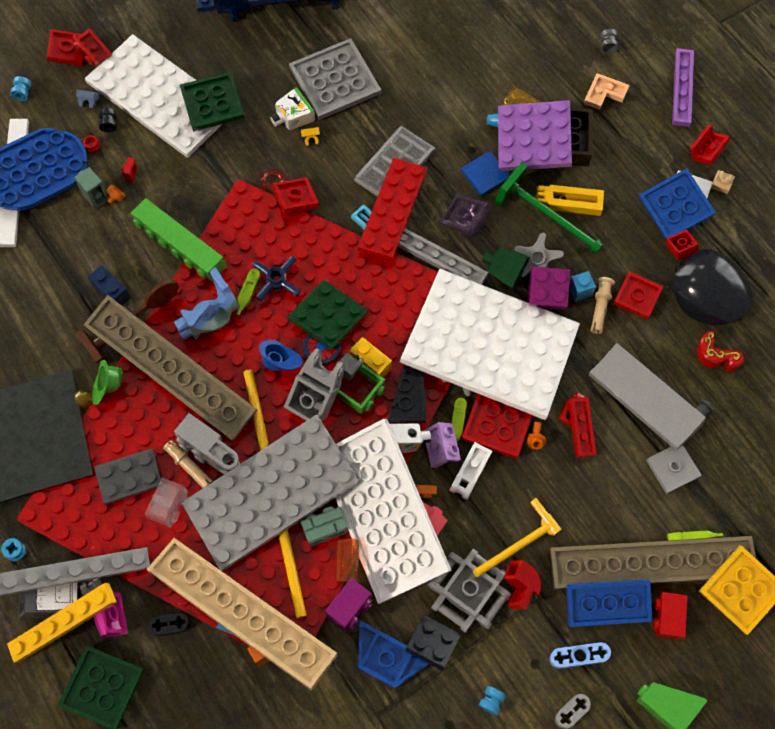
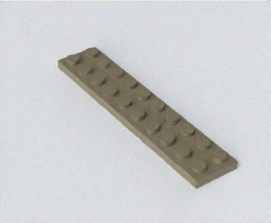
M109 295L105 297L85 322V327L232 441L236 439L257 412V409Z
M752 536L553 547L549 550L554 590L566 589V584L636 579H649L650 584L708 581L739 545L743 546L756 558Z

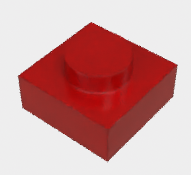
M128 157L126 164L122 166V174L126 182L129 183L134 182L138 170L134 158Z

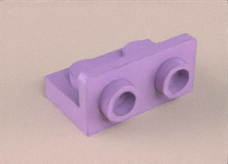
M438 422L423 430L430 431L431 442L426 443L431 468H437L449 461L457 462L461 460L455 431L451 423Z

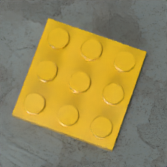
M739 545L699 592L744 634L748 635L775 605V576L743 546Z

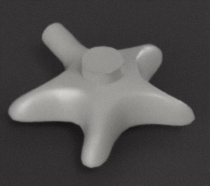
M541 233L536 243L531 247H515L516 252L530 257L522 277L526 276L532 267L548 268V263L551 260L563 257L564 253L562 251L545 248V233Z

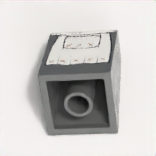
M81 582L19 593L18 620L51 617L80 598L77 597V589H80L79 584Z

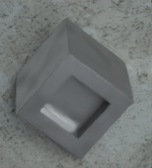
M346 353L340 360V362L345 364L343 377L350 382L361 368L363 360L360 359L357 362Z

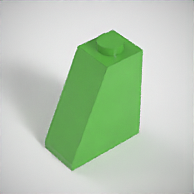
M654 682L648 686L644 684L638 691L639 698L636 700L668 729H687L707 702L705 698Z

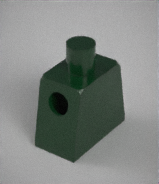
M499 248L496 255L486 251L482 261L490 265L488 269L490 274L515 290L530 257L526 254Z

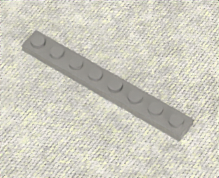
M145 547L0 573V596L147 570L150 566L148 550Z

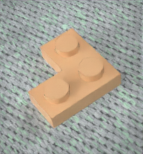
M597 73L584 100V104L600 110L605 97L623 102L629 85Z

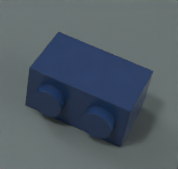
M102 265L87 277L92 287L103 298L109 295L120 305L125 304L130 299L127 289Z

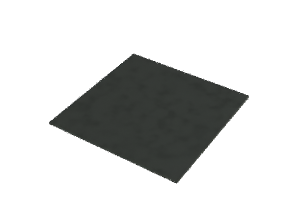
M72 369L0 390V502L93 475Z

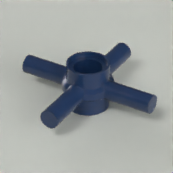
M291 256L281 268L272 267L269 269L259 261H254L252 266L266 275L267 284L256 296L259 301H262L272 289L280 290L284 288L294 296H299L301 291L287 282L286 277L287 271L297 261L294 256ZM274 277H280L279 280H273Z

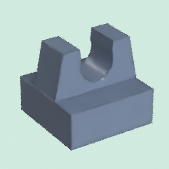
M77 90L76 97H78L79 106L85 107V102L89 101V108L95 109L100 93Z

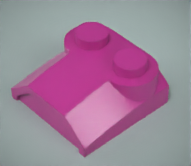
M113 593L117 603L93 617L101 637H116L129 634L121 593Z

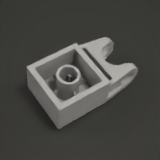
M318 348L311 353L296 376L284 408L306 421L317 414L323 422L328 417L340 389L345 364L340 362L333 371L325 369L321 362L322 351Z
M190 413L175 429L174 434L177 438L176 441L179 443L178 446L187 453L191 451L195 455L194 458L200 463L204 464L206 462L222 474H226L228 472L226 470H232L240 465L237 453L223 443L221 435Z

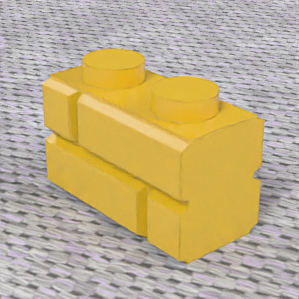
M363 337L350 350L352 357L358 361L360 359L363 360L362 364L383 378L392 369V360Z

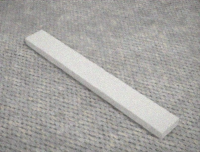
M10 119L7 144L28 134V119ZM0 207V247H16L20 211L7 210Z

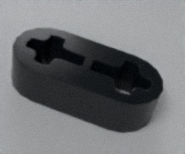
M183 613L156 616L149 622V629L156 636L183 633L190 626L189 618ZM178 618L185 621L181 626L182 628H179L177 625H171V623L178 622ZM157 621H160L162 624H168V626L161 627L159 632L154 628L158 623Z

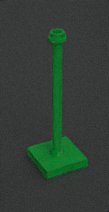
M521 162L501 186L494 204L501 207L511 193H516L592 247L590 251L597 253L602 246L599 239L597 241L593 240L519 187V183L527 168V165Z

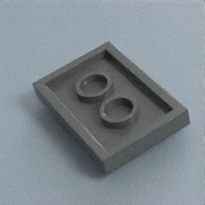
M153 449L94 466L105 505L164 487Z

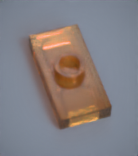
M338 540L336 581L348 582L353 578L358 582L359 540Z

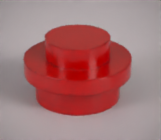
M92 135L85 137L82 143L88 153L98 151L101 146L100 140Z

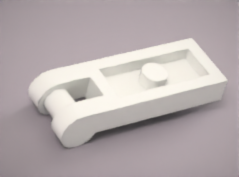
M474 442L449 491L454 494L457 492L462 495V498L468 500L492 451ZM461 481L468 483L466 488L460 486Z

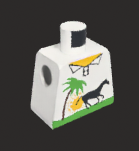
M296 87L276 102L277 114L270 117L275 127L284 123L289 130L314 122L315 112Z
M389 424L401 453L415 452L422 443L431 442L430 431H420L419 424Z

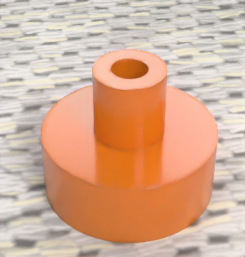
M110 185L106 190L109 194L106 200L111 204L115 200L121 202L125 197V194L114 185Z

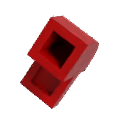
M510 561L503 580L515 588L507 606L513 610H526L530 604L531 596L540 594V577L537 571L525 561Z

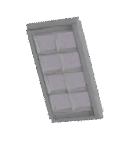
M401 126L356 175L354 181L378 197L393 157L422 166L433 154L435 147Z

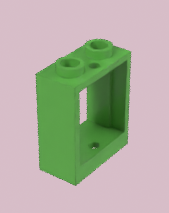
M362 364L357 373L376 386L360 405L340 390L336 398L361 415L372 408L374 399L377 396L380 397L386 389L385 379L364 364Z

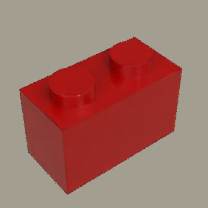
M662 592L654 601V609L657 610V618L653 620V630L656 631L655 637L682 640L685 638L687 595Z

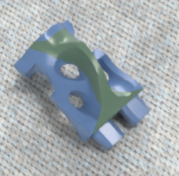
M216 267L211 270L210 274L216 286L218 297L215 300L200 302L192 311L181 310L180 312L183 317L174 321L183 340L191 336L196 340L201 333L213 332L229 323L231 313L240 308L228 284L225 283Z

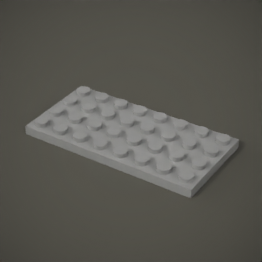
M316 414L181 503L218 568L223 572L360 481Z

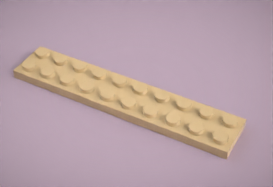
M175 538L171 540L147 569L151 575L311 691L338 656L334 650Z

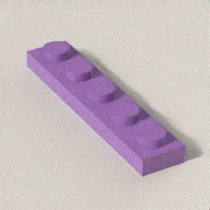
M677 48L675 52L672 125L687 127L691 125L694 50Z

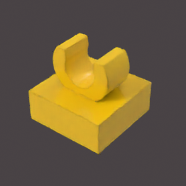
M319 127L301 130V136L306 137V146L309 145V138H314L315 144H318V138L315 135H320Z

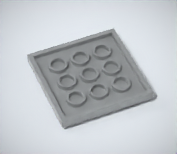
M351 38L289 63L291 72L313 108L318 120L381 94L380 86Z

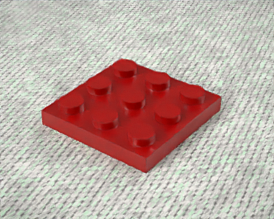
M477 394L461 440L472 444L476 442L489 450L517 459L532 415Z

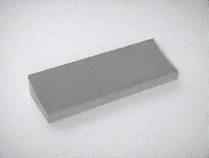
M618 343L589 372L591 378L676 451L704 424L706 417Z

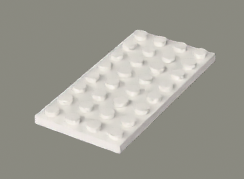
M133 34L112 53L111 57L102 62L85 78L87 84L187 158L221 126L217 125L193 132L180 84L196 80Z
M382 419L337 443L336 445L360 482L335 499L378 604L452 571L388 420Z

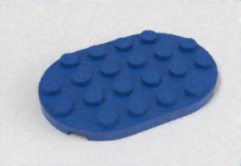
M44 128L31 132L1 147L0 207L14 211L27 210L74 187L77 184L74 177L80 171L87 169V155L82 142L68 131L63 132L54 128Z

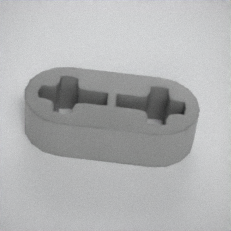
M577 694L568 701L555 715L557 726L562 729L572 727L590 709L591 703L589 698L584 694ZM578 699L580 701L583 699L585 701L583 704L585 709L579 708L575 712L573 709L577 705L575 700ZM571 712L573 715L568 719L570 723L565 722L562 724L560 721L562 719L561 713L566 715Z

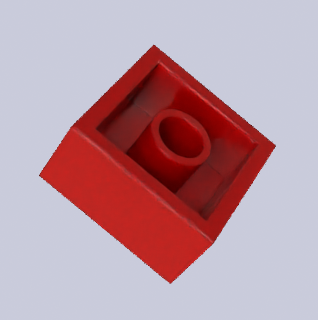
M687 230L666 238V247L678 261L698 252L699 244Z

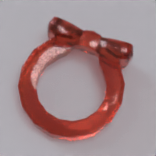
M270 169L265 173L260 172L259 178L264 191L267 187L271 189L273 187V184L265 180L271 174L278 175L281 179L280 182L285 181L281 171Z

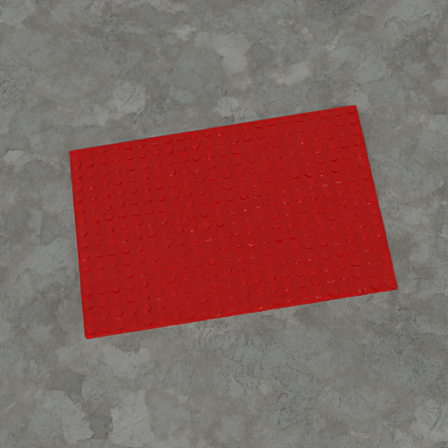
M237 180L199 239L224 257L227 267L220 275L225 283L228 284L237 302L249 271L256 269L252 266L255 260L269 269L272 267L281 268L291 256H294L297 261L287 271L286 277L287 282L298 288L301 293L296 297L284 288L280 290L272 289L262 301H259L256 296L267 284L266 275L260 272L261 277L252 300L241 311L240 315H237V309L231 313L229 323L213 332L201 333L196 340L193 336L183 340L174 321L183 317L180 311H192L200 302L215 300L218 297L214 282L208 278L203 279L194 267L191 269L183 262L172 279L179 285L177 294L163 306L153 308L144 323L249 404L250 401L243 372L253 370L270 445L306 422L303 418L284 408L295 378L307 361L304 355L303 343L308 334L288 320V315L323 280H326L368 309V314L341 342V352L336 361L330 365H325L324 368L333 371L336 363L340 362L346 353L351 355L350 350L362 337L392 360V369L384 377L386 389L380 397L377 396L374 399V405L368 412L365 411L361 415L338 398H335L328 417L322 423L337 444L382 419L388 420L403 366H408L400 363V359L438 272L398 253L395 254L393 261L358 251V244L362 236L306 210L283 214L276 196L247 182ZM274 277V278H273V280H279V279H280V277ZM265 340L278 341L297 352L302 358V365L295 370H269L263 365L259 346ZM122 356L116 367L123 370L119 388L112 393L104 394L98 405H94L92 402L82 417L93 475L34 492L20 512L17 520L21 524L84 558L147 547L151 565L171 540L175 538L218 568L181 503L203 488L180 465L174 463L175 460L163 447L170 440L179 445L174 431L190 413L221 435L223 443L237 453L241 464L260 452L253 417L236 439L232 441ZM423 372L426 423H410L419 424L420 431L429 427L452 384L451 382H443L442 379ZM356 373L350 382L343 378L339 390L361 405L376 385L359 373ZM153 449L164 487L105 505L94 466ZM191 451L188 452V457L213 482L224 475L206 462L204 464L200 463L194 458L195 455ZM415 452L402 453L407 466ZM334 498L313 513L318 515L323 513V510L327 507L334 506V508H337L339 506ZM301 521L288 529L307 614L306 617L296 618L279 535L224 570L223 573L316 638L326 619V609L340 593L359 555L349 531L344 535L310 547ZM147 570L117 575L217 629L218 623L151 575ZM219 630L220 632H222V633H224V634H226V635L232 637L233 639H235V640H237V641L243 643L244 645L250 647L248 644H246L244 641H242V640L239 639L238 637L233 636V635H231V634H229V633H226V632H224V631Z

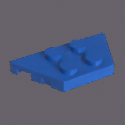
M360 621L359 670L396 689L429 665L406 652L407 645Z

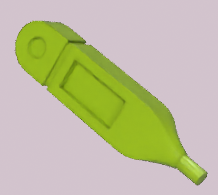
M257 269L249 271L238 296L240 308L237 311V315H240L241 311L252 300L261 277Z
M464 398L456 399L451 424L453 425L457 442L462 436L467 407V402Z
M710 531L667 534L668 541L723 537V533H713Z

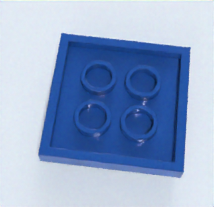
M687 168L639 194V199L665 240L670 236L693 228L716 214Z

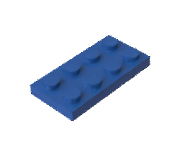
M649 579L566 584L569 627L652 622L651 586Z

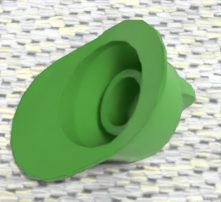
M102 360L100 363L99 372L93 386L92 402L94 405H98L101 402L104 394L116 391L122 381L123 370L107 365L105 360Z

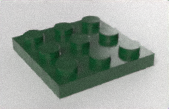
M231 72L180 84L193 132L245 118Z
M323 280L288 315V320L328 349L334 351L368 314V309L326 280Z
M86 645L57 706L110 729H118L145 670Z

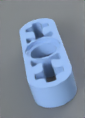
M602 642L555 649L550 654L549 660L551 665L557 669L598 664L610 658L611 650L607 644ZM601 647V650L606 652L603 658H600V655H593V660H590L588 648H591V652H596ZM576 650L585 652L586 658L584 661L580 662L575 659L574 653ZM567 651H570V659H564L562 664L554 660L557 653H560V656H568Z

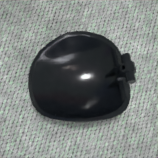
M713 249L700 250L694 255L681 260L675 268L676 274L673 279L675 298L681 309L689 317L699 322L710 325L729 324L741 318L753 306L754 297L744 274L730 258Z

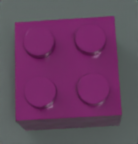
M532 267L529 280V305L543 309L565 310L568 307L570 269Z
M351 578L326 609L327 619L345 633L349 629L353 631L359 623V616L362 613L365 615L372 607L371 592Z

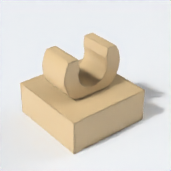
M718 170L711 188L728 194L735 176Z

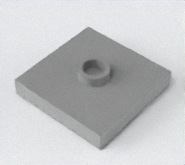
M683 445L677 451L673 447H669L646 460L666 495L702 476Z

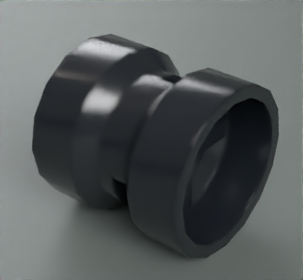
M112 108L99 110V129L107 133L116 131L117 122L115 120L117 119V112Z

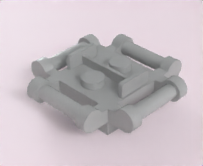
M474 548L465 560L451 552L447 560L450 568L452 569L455 564L460 567L445 588L440 586V584L449 572L434 580H430L428 587L440 594L431 608L436 612H441L459 625L460 629L465 633L474 620L484 628L489 629L492 625L491 621L499 609L512 596L511 593L499 585L506 571L493 567L488 572L496 577L495 579L486 573L476 577L473 570L477 567L471 562L474 561L482 565L487 560L478 555V551ZM495 591L499 596L483 617L479 613ZM447 599L459 610L469 615L467 620H464L442 604L444 600Z

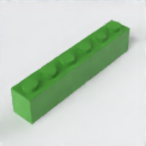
M145 198L131 212L134 219L132 222L139 229L143 228L150 238L153 239L155 237L163 248L166 249L168 247L176 258L179 259L181 257L189 268L192 269L194 267L203 279L208 278L210 281H213L210 274L211 270L216 267L218 272L221 273L227 267L223 256Z

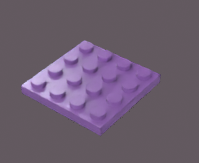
M570 100L498 106L499 171H513L521 162L527 165L526 170L572 167Z

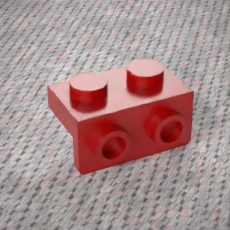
M90 28L79 37L75 35L72 37L74 41L73 46L79 53L81 51L84 53V59L90 66L94 65L97 68L102 62L112 56V53Z
M709 124L691 145L690 151L693 161L712 166L729 144L730 136L715 133L713 125Z

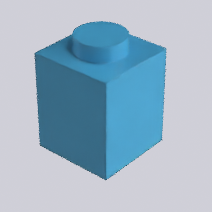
M589 271L571 276L569 290L575 302L593 296L596 286Z

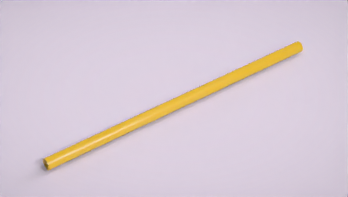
M246 370L243 373L249 401L257 409V412L253 415V420L261 451L269 446L253 370ZM287 529L279 534L296 618L300 619L306 617L307 614Z

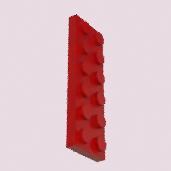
M393 157L358 244V251L393 261L425 179L427 167Z

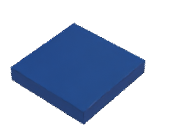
M491 151L461 168L463 175L481 197L504 184L510 177L507 171H499V161Z

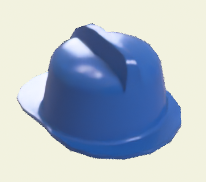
M265 340L259 346L263 365L269 370H295L302 365L301 356L278 341Z

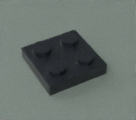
M424 615L405 651L443 671L461 634Z

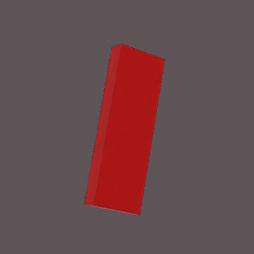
M589 397L568 399L576 458L595 456L597 453Z

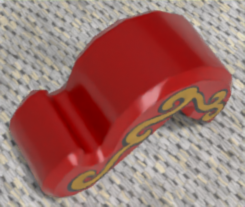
M708 331L702 336L697 345V355L699 361L704 366L718 368L725 365L726 372H735L744 362V356L740 351L713 348L714 331Z

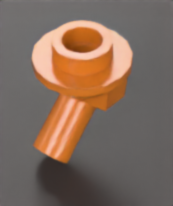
M534 422L532 434L529 433L527 437V445L531 449H541L546 445V437L540 434L542 425L540 422Z

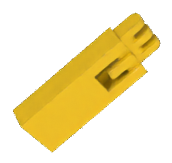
M558 185L537 186L536 198L553 211L597 216L602 214L604 190Z

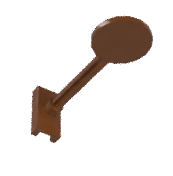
M175 280L161 282L147 294L145 303L131 313L139 318L149 308H158L168 303L179 290L178 283ZM82 329L76 333L96 363H101L102 360H105L107 364L109 363L100 350L107 345L105 341L99 337L93 340Z

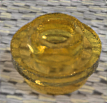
M80 389L75 394V401L80 408H88L91 405L92 397L88 391Z

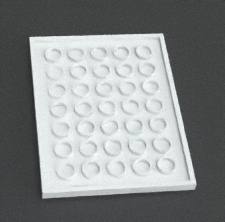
M439 269L402 354L400 363L546 420L580 323L537 306H530L527 302Z

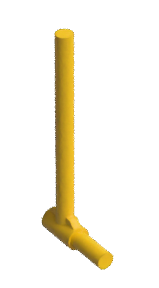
M537 498L530 503L541 516L542 526L474 569L473 573L476 577L481 576L545 533L555 536L562 530Z

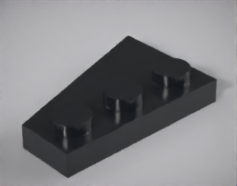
M403 366L388 417L389 424L426 423L423 371L410 366Z

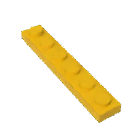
M104 583L7 643L13 662L19 663L117 603L110 584Z

